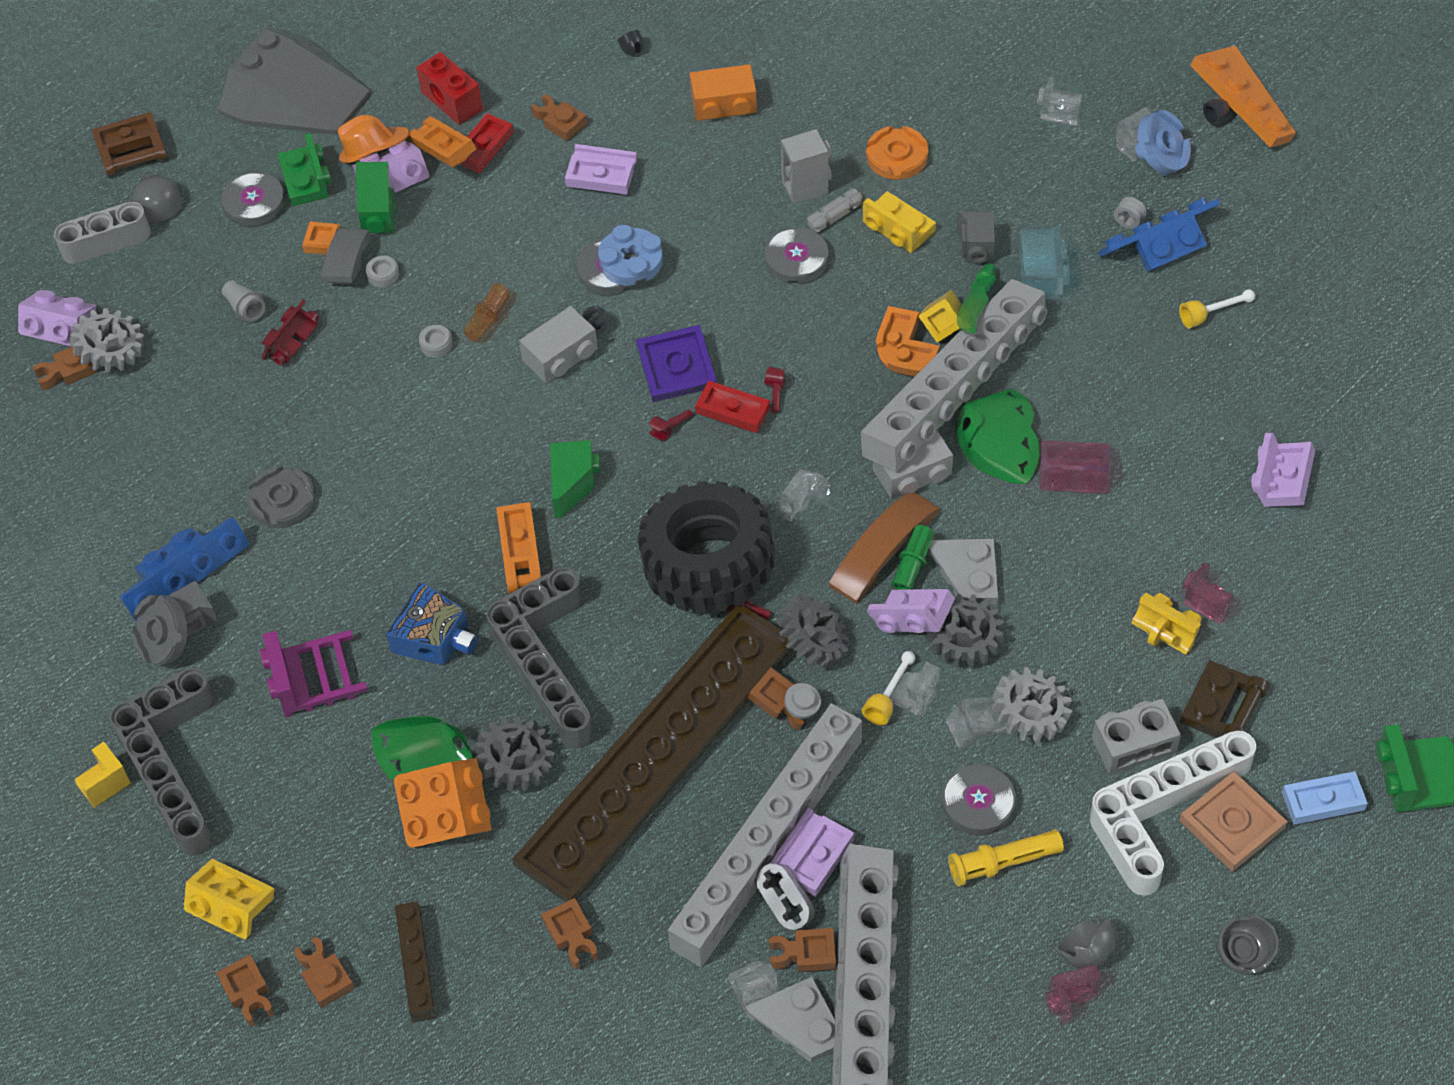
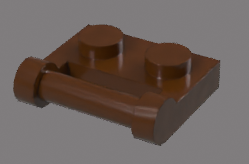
M151 112L91 129L107 177L116 175L118 170L154 159H158V161L167 159ZM153 144V147L111 159V156Z

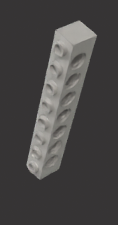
M1011 279L986 304L977 323V332L970 334L961 330L861 431L862 457L895 472L906 461L909 462L914 457L916 451L926 441L932 439L936 429L945 421H949L955 410L963 402H967L978 386L982 382H986L1001 363L1007 361L1010 353L1019 344H1023L1026 341L1028 335L1037 325L1040 326L1044 322L1047 315L1045 292Z
M832 703L829 705L669 927L668 937L672 951L699 967H703L758 889L757 875L759 870L763 866L770 864L808 808L814 810L862 742L861 719Z
M849 844L840 861L832 1085H893V1080L888 1078V1065H891L894 1056V1043L889 1041V1029L892 1028L895 1018V1007L889 1004L890 992H893L896 981L895 969H890L891 957L895 954L897 936L891 933L892 922L896 919L898 908L897 899H892V888L896 886L898 880V865L893 864V850ZM863 886L871 887L876 894L867 892ZM862 920L871 922L875 929L866 927ZM860 955L870 957L874 964L866 963ZM859 990L868 992L873 1000L863 998ZM858 1027L867 1028L871 1032L872 1037L861 1034ZM856 1063L865 1064L870 1069L871 1074L861 1072Z

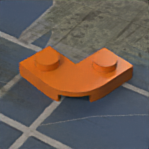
M888 306L876 337V346L881 362L893 372L914 377L941 351L940 345L913 340L921 320L917 311Z

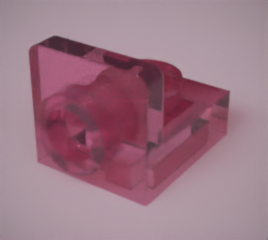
M1203 562L1197 572L1194 570L1189 572L1183 583L1182 588L1186 590L1183 605L1221 624L1228 613L1232 594L1226 592L1219 585L1207 582L1210 564Z
M1096 965L1051 977L1049 992H1045L1046 1003L1051 1015L1057 1014L1061 1025L1068 1024L1070 1021L1072 1010L1069 1001L1082 1003L1090 1000L1098 993L1101 977Z

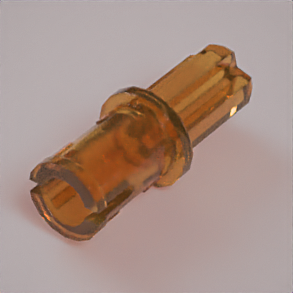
M493 284L483 302L476 305L475 314L464 329V334L469 340L480 341L491 323L497 322L499 311L511 295L505 286Z

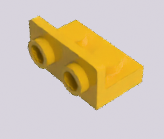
M888 191L876 202L869 198L863 202L862 222L871 230L878 231L889 238L894 245L902 247L910 253H913L936 231L935 221Z
M211 859L186 882L184 910L245 940L251 935L252 919L273 900L274 888L219 861Z

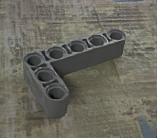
M561 567L491 604L487 610V620L493 641L561 741L567 747L580 749L588 745L593 738L590 713L535 634V631L577 609L582 602L578 573L571 568ZM565 588H569V589H570V590H567V591H560V590L565 589ZM533 605H540V606L535 607V608H531V607H530V606H533ZM503 621H510V622H508V623H506V624H499L500 622H503ZM521 646H526V647H527V648L522 649V650H517V648H518V647H521ZM537 672H545L539 676L534 675ZM554 698H564L558 702L551 701ZM573 724H581L578 728H569Z
M199 668L185 669L119 703L110 714L111 724L180 850L189 856H197L207 851L211 845L212 838L202 814L157 736L205 712L214 703L215 696L208 677ZM200 688V689H199L198 691H196V692H191V691H193L194 689ZM168 705L163 709H159L161 706ZM131 722H135L134 724H132V725H130V726H126L127 724H129V723H131ZM150 748V750H148L147 752L140 753L141 751ZM166 775L163 779L155 781L159 776ZM182 802L178 807L170 808L173 804ZM197 830L195 834L185 836L189 831Z

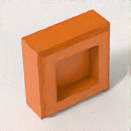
M310 221L302 244L304 253L326 255L330 243L338 228H341V225Z

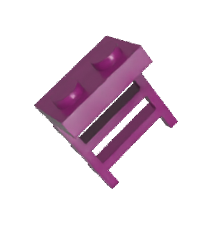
M351 630L283 649L277 631L262 634L265 648L259 650L264 669H271L273 676L266 679L272 700L279 698L286 718L293 716L292 712L303 709H306V712L313 711V706L327 703V706L334 705V700L345 697L348 700L355 699L354 695L368 691L366 682L352 685L340 643L354 639ZM330 645L334 646L344 683V688L334 691L330 689L320 648ZM309 651H313L323 689V694L312 697L309 694L299 655Z

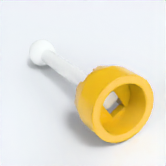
M1248 289L1242 295L1208 306L1203 305L1198 300L1182 303L1179 307L1181 321L1188 329L1199 326L1206 320L1208 312L1242 301L1250 303L1255 299V293Z
M906 651L902 654V663L883 694H873L864 704L862 714L871 723L886 725L892 716L893 703L889 697L908 665H912L915 662L916 658L913 652Z

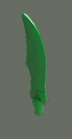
M986 264L983 270L978 272L976 279L971 282V290L959 309L957 324L960 330L965 333L974 334L977 332L979 317L989 301L987 293L996 281V267L993 264Z

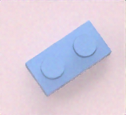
M1355 771L1284 785L1282 790L1293 825L1365 811L1368 804Z

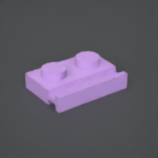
M575 144L574 155L572 154L565 175L566 186L627 195L634 173V165L637 162L636 152Z
M808 808L770 864L786 865L793 872L803 890L816 897L840 862L848 845L854 841V832L823 815L822 817L813 813L812 809Z

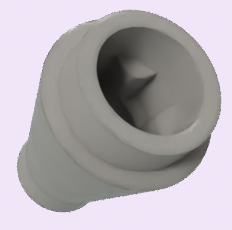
M234 280L224 284L222 295L228 300L239 319L255 321L263 315L265 303L260 293L242 286Z

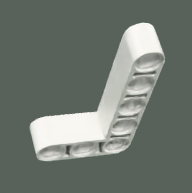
M1244 731L1227 733L1096 792L1090 812L1091 826L1132 892L1146 896L1157 891L1164 868L1162 856L1145 831L1141 821L1210 791L1233 771L1240 777L1247 774L1252 766L1256 751L1255 740L1250 734ZM1231 752H1239L1243 754V756H1235ZM1198 766H1207L1212 770L1204 771ZM1166 780H1175L1180 785H1171ZM1142 794L1148 799H1137L1133 795ZM1108 808L1115 813L1105 814L1100 809ZM1127 838L1132 840L1134 844H1123L1119 839ZM1143 868L1151 871L1153 874L1148 876L1142 875L1137 870Z

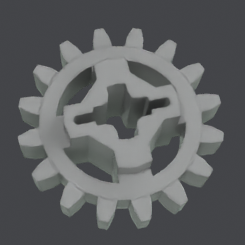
M104 308L103 313L99 315L96 311L90 310V318L81 315L79 316V324L73 323L70 346L73 347V355L81 356L82 365L89 362L93 363V370L95 371L100 366H104L106 372L111 371V366H116L120 371L124 370V362L133 365L135 364V357L141 356L143 347V334L140 333L141 326L140 324L132 325V316L122 318L120 310H117L114 315L109 314L107 308Z
M1024 667L1021 675L1013 669L1008 678L1003 676L1000 679L992 695V699L995 701L992 706V712L1000 713L997 719L998 724L1007 723L1009 725L1008 734L1018 731L1020 732V740L1023 741L1027 735H1032L1035 743H1039L1042 735L1048 740H1052L1056 732L1061 733L1072 712V710L1068 709L1072 700L1069 697H1063L1066 690L1065 686L1056 687L1054 685L1055 676L1045 679L1043 678V670L1039 669L1036 675H1033L1028 667Z

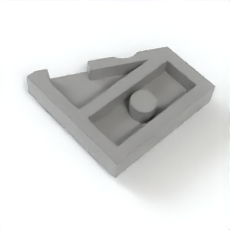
M994 539L931 541L927 554L929 557L933 556L940 567L941 575L953 587L956 597L957 594H961L964 600L969 601L971 595L974 594L976 595V602L979 604L986 599L989 600V605L998 604Z
M812 977L745 1006V1013L748 1018L753 1021L755 1019L772 1031L773 1036L783 1043L792 1045L796 1052L812 1063L833 1053L835 1019Z

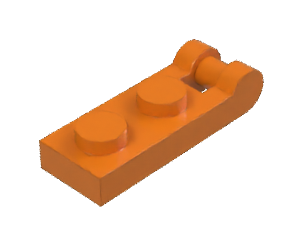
M432 116L422 122L423 126L419 129L413 128L407 137L408 141L416 147L421 148L452 168L464 162L476 150L470 138Z
M530 502L496 507L508 594L541 577ZM529 568L530 574L516 576V570Z

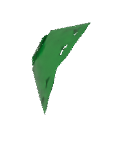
M1007 389L963 403L957 420V443L965 457L974 467L1009 483L1027 484L1030 481L1039 459L1038 438L1030 427L1034 418L1030 402L1015 389ZM1008 392H1010L1011 395H1013V396H1015V397L1008 396V395H1007ZM1022 406L1021 411L1024 415H1021L1015 408ZM970 418L971 423L969 427L963 430L964 420ZM1025 437L1028 438L1027 445L1029 446V449H1027L1024 445L1021 444V442L1024 441ZM1027 461L1028 464L1024 467V474H1022L1018 465Z
M411 716L388 720L372 727L371 742L374 755L383 772L393 781L400 774L449 762L475 758L463 733L456 726L450 725L443 719L432 716ZM381 733H383L387 737H390V739L386 743V747H383L384 739L381 737ZM455 736L465 745L464 749L457 747ZM390 759L401 760V771L397 770L396 764L391 763Z

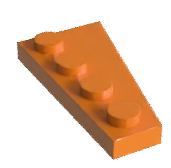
M1236 45L1194 57L1190 66L1223 100L1228 102L1229 106L1270 148L1291 142L1296 134L1295 130Z

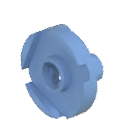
M1165 110L1151 113L1140 119L1137 134L1139 143L1135 146L1136 154L1141 160H1146L1154 170L1163 176L1178 171L1189 162L1191 147L1189 138L1184 140L1180 130L1184 129L1182 123L1175 115Z
M628 225L616 226L613 232L602 240L598 248L599 265L603 269V274L608 280L624 286L636 285L637 280L646 278V282L651 280L658 274L663 264L660 238L644 229L630 228ZM628 253H634L638 256L631 257L629 260L625 259V255Z

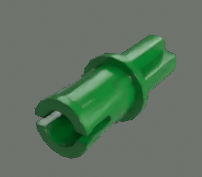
M925 525L915 526L906 550L900 553L901 562L891 582V586L894 589L913 590L921 567H925L927 562L925 556L934 536V532L930 527Z

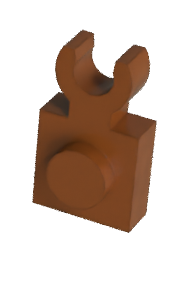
M542 95V104L545 107H538L535 104L531 105L532 115L538 120H543L544 128L565 141L570 140L588 124L586 114L565 101L558 106L555 105L553 98L549 95Z
M73 347L53 354L55 362H42L33 367L37 378L47 375L38 379L42 390L53 388L61 379L64 380L66 385H69L97 373V371L93 370V363L81 364V356L73 355Z
M770 667L749 692L748 699L774 719H777L781 713H784L791 727L797 730L803 727L804 721L793 717L787 711L784 704L786 692L794 684Z
M575 898L541 914L542 921L558 951L569 946L568 956L573 968L576 970L580 968L577 955L582 951L589 952L594 961L598 959L596 945L593 941L586 938L593 935L591 926Z
M833 928L795 930L796 941H789L782 936L769 938L770 949H781L784 951L781 956L770 957L771 968L782 969L791 962H797L798 972L836 969Z
M314 937L312 941L316 950L312 955H304L299 947L295 948L294 952L299 964L304 968H308L301 972V975L319 1006L323 1008L355 988L336 955L332 954L325 958L326 953L321 940Z
M251 954L216 972L233 1008L235 1009L243 1005L242 1014L250 1027L255 1026L252 1013L258 1008L265 1009L269 1018L274 1016L270 1001L266 997L261 996L269 990Z

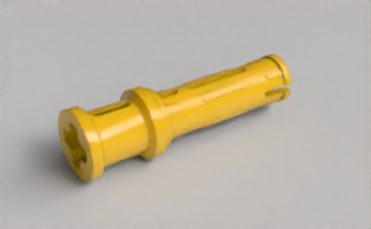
M1054 829L1043 834L993 848L990 845L984 844L978 846L977 851L958 856V854L952 853L948 856V863L955 884L960 887L965 885L967 880L981 876L991 878L998 874L1000 869L1047 855L1061 853L1064 850V845L1059 831Z

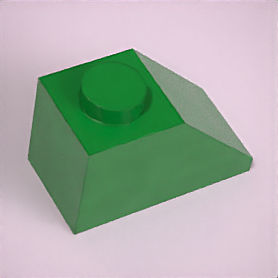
M356 162L357 212L361 229H367L369 233H394L397 202L388 162Z
M591 440L550 443L552 502L555 518H562L595 487L594 474L600 473L599 453H592Z

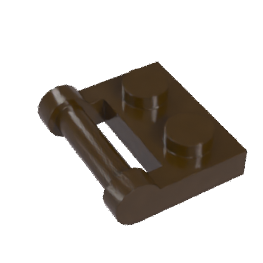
M1209 660L1181 715L1180 723L1215 738L1233 731L1246 732L1245 728L1260 698L1265 697L1270 684L1262 677H1250ZM1237 689L1245 692L1246 695L1232 723H1222L1221 721Z

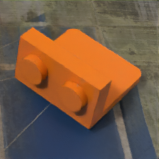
M477 758L436 765L400 774L394 778L405 840L409 847H418L492 830L490 810L486 804L482 786L483 777Z

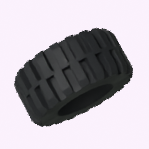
M700 481L697 482V485L690 487L686 484L678 487L677 492L671 493L669 491L660 498L661 502L659 504L655 502L647 511V515L643 517L639 526L640 532L638 533V546L645 578L653 593L660 596L662 601L671 606L675 603L676 608L688 612L689 609H695L696 613H707V610L716 609L717 612L726 611L727 606L734 604L737 607L745 603L747 596L753 597L761 590V584L765 585L769 580L771 570L775 566V548L768 512L765 506L760 504L759 499L750 492L746 494L745 489L733 485L728 487L726 482L716 481L715 484ZM720 539L731 542L726 547L713 553L690 554L683 552L692 544L703 540Z

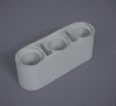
M127 202L64 222L55 229L54 238L63 260L67 263L76 264L140 244L149 238L151 230L142 205L137 202Z

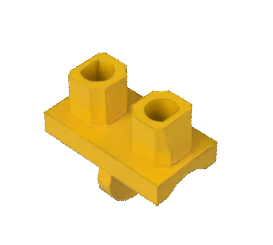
M1160 592L1154 596L1145 593L1140 598L1138 610L1131 624L1149 633L1147 643L1153 647L1161 640L1187 655L1192 649L1201 626V616L1191 610L1184 613L1172 608L1173 603L1171 599Z

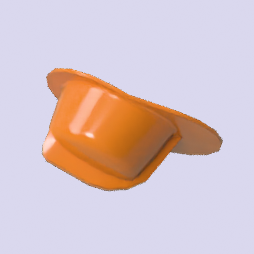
M372 115L357 116L337 129L344 149L339 156V160L342 163L355 162L371 153L397 145L409 136V130L406 127L387 128L377 117Z

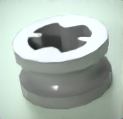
M1125 197L1114 210V218L1121 226L1133 229L1140 225L1141 220L1146 216L1147 210L1138 199Z

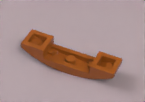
M915 492L907 493L899 498L870 525L855 543L831 578L829 587L855 604H858L878 581V573L911 537L915 526H927L940 512V508Z

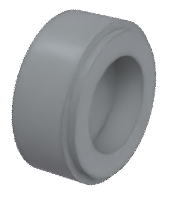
M377 256L368 262L366 274L370 284L375 287L384 288L393 285L398 280L399 269L397 262L392 257Z
M442 325L428 326L419 335L420 349L428 357H442L452 348L451 333Z

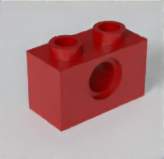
M442 52L437 53L416 67L421 93L458 125H461L483 110L479 84Z

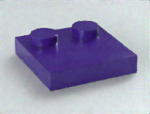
M700 325L636 339V347L652 402L703 391L708 380L717 383Z

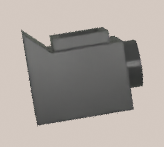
M958 212L956 233L961 236V256H966V263H993L995 245L994 212Z
M196 581L169 595L177 600L184 611L187 622V637L205 628L206 625L220 627L213 607Z

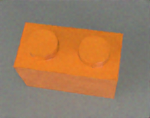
M750 64L689 72L691 97L696 121L757 113L756 88Z

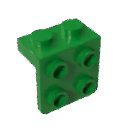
M1399 724L1384 726L1380 740L1376 741L1375 750L1377 760L1382 764L1385 774L1386 792L1391 796L1395 812L1454 806V745L1449 737L1442 736L1404 741Z

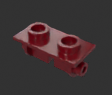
M305 299L296 308L291 305L280 320L283 325L278 331L272 328L262 342V345L265 346L261 357L263 360L270 353L272 360L277 365L282 366L284 363H289L302 345L292 337L295 335L305 342L314 329L317 328L319 316L314 311L306 312L303 310L306 302Z

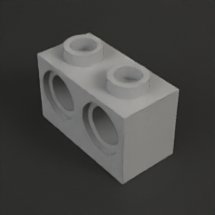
M1160 699L1154 702H1140L1132 709L1120 713L1109 712L1102 715L1098 720H1095L1092 739L1110 775L1177 753L1181 734L1164 700ZM1145 726H1154L1158 730H1149ZM1111 737H1121L1125 741H1114Z

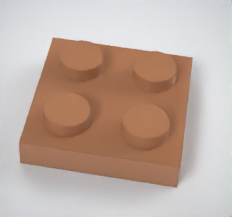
M1234 771L1183 811L1179 819L1232 872L1282 832L1288 822Z

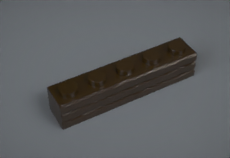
M415 901L396 905L395 911L409 1014L412 1023L436 1019L419 902Z

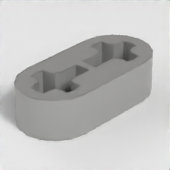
M783 864L763 866L757 875V886L778 921L789 930L807 927L813 920L814 907L793 872ZM770 872L782 874L783 878L779 881V885L784 894L781 893L778 887H769L768 882L772 879L769 874ZM787 899H789L793 906H802L803 911L799 914L802 919L801 921L789 919L788 914L791 913L792 909Z

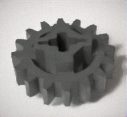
M803 593L800 597L794 595L778 611L781 617L777 619V623L784 627L779 634L782 637L788 638L786 646L787 648H793L795 651L797 650L796 657L798 659L805 656L810 666L817 662L820 668L825 667L827 664L831 666L848 650L844 644L849 641V637L842 634L846 626L838 623L837 620L840 616L838 613L829 611V603L821 605L818 596L815 595L809 599L808 595Z
M957 594L956 602H953L944 623L946 621L949 622L945 626V631L942 632L941 627L940 632H927V641L932 642L931 651L933 653L942 651L941 661L943 662L953 658L955 667H959L962 661H967L969 668H973L974 660L976 659L986 664L988 653L996 656L998 654V645L1003 644L1004 620L998 619V608L988 610L989 600L986 599L979 604L976 602V595L974 594L971 595L969 601L964 600L961 594ZM988 630L989 634L983 641L982 637L985 636V631Z
M519 716L515 717L513 723H509L505 717H501L499 726L490 721L486 731L481 730L479 732L473 754L477 756L479 768H484L482 773L483 779L492 776L495 778L494 787L497 788L503 782L507 784V789L512 792L514 785L518 784L523 791H527L529 781L536 786L540 785L542 776H548L554 758V752L551 751L552 740H543L546 730L544 728L537 731L533 730L534 721L532 720L526 725L521 724Z

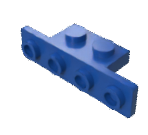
M1202 198L1187 205L1190 211L1180 214L1177 209L1161 216L1162 223L1152 226L1151 221L1133 228L1134 235L1125 238L1123 233L1105 241L1107 247L1098 251L1101 258L1135 243L1148 272L1207 246L1195 217L1220 205L1218 198L1207 202L1206 198Z
M231 517L204 536L191 528L180 531L171 538L167 545L160 550L148 553L142 559V562L134 567L143 580L123 593L120 599L133 618L137 606L144 598L149 595H170L194 581L198 583L248 547L249 541L237 521Z

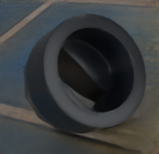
M639 30L630 31L617 40L621 50L629 56L635 55V52L638 54L643 49L644 42Z
M1217 98L1204 103L1203 114L1209 124L1216 126L1229 117L1230 106L1227 101Z
M590 306L584 310L582 317L588 321L596 312L601 314L592 323L597 334L605 329L608 316L603 308Z

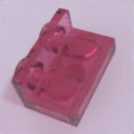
M1041 440L1039 488L1052 491L1107 493L1111 466L1110 444Z

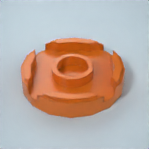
M888 126L876 131L869 138L866 149L869 167L876 174L894 180L907 179L920 173L926 166L929 155L927 140L920 132L902 126V129H894V126Z

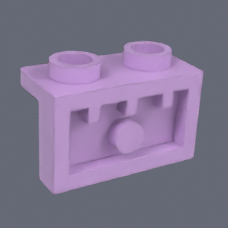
M949 589L891 590L885 604H870L867 612L882 632H940L955 597Z

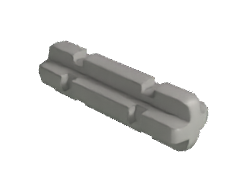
M851 188L843 193L844 197L839 196L820 208V213L816 211L807 217L808 227L816 233L827 227L826 223L827 225L832 224L849 213V208L853 210L861 205V193L855 188Z

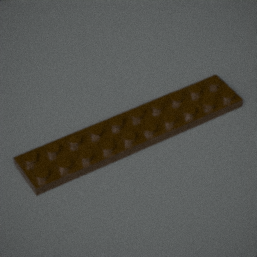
M743 605L735 606L512 859L513 865L564 902L573 898L577 900L747 703L749 692L770 667L775 670L793 648H787L786 646L788 638L782 637L779 634L782 630Z

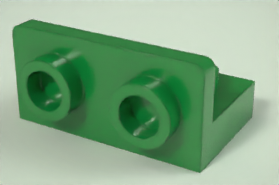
M311 133L305 134L307 146L277 153L292 207L329 198L326 185L331 184L327 165L320 166L319 162L325 161L320 143H313Z

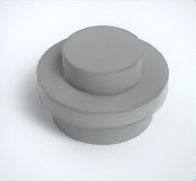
M798 683L787 690L784 704L787 711L793 717L807 719L817 713L821 704V698L813 686L806 683Z

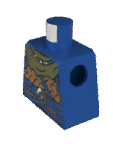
M419 582L386 633L392 653L439 665L445 664L455 649L471 655L478 642L477 635L466 631L468 623L464 609Z

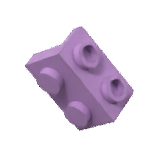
M402 141L397 145L389 147L387 151L380 154L371 153L360 159V162H388L394 192L429 178V172L420 149L409 141ZM354 164L352 166L356 174V164Z
M37 291L18 304V332L21 335L70 346L73 323L79 324V316L81 315L90 318V310L96 311V305L85 303L83 299L77 297L64 298L56 296L51 291Z
M1265 433L1263 445L1258 448L1259 463L1257 472L1253 473L1251 480L1253 492L1258 494L1264 507L1304 505L1315 455V448L1312 442L1278 444L1273 433Z

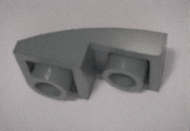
M338 228L324 260L321 272L322 281L334 282L340 285L354 281L362 269L361 254L370 242L369 230Z

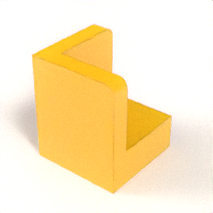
M952 289L927 305L919 314V318L937 343L959 329L957 314L962 304Z
M105 742L91 749L98 764L75 779L77 787L93 808L131 784L122 764Z

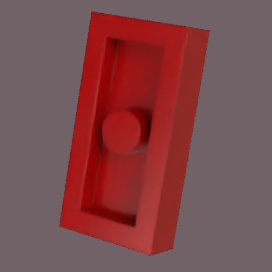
M486 113L467 136L473 141L476 150L459 165L481 173L514 133L513 124Z
M708 380L695 405L696 414L758 433L770 410V400Z

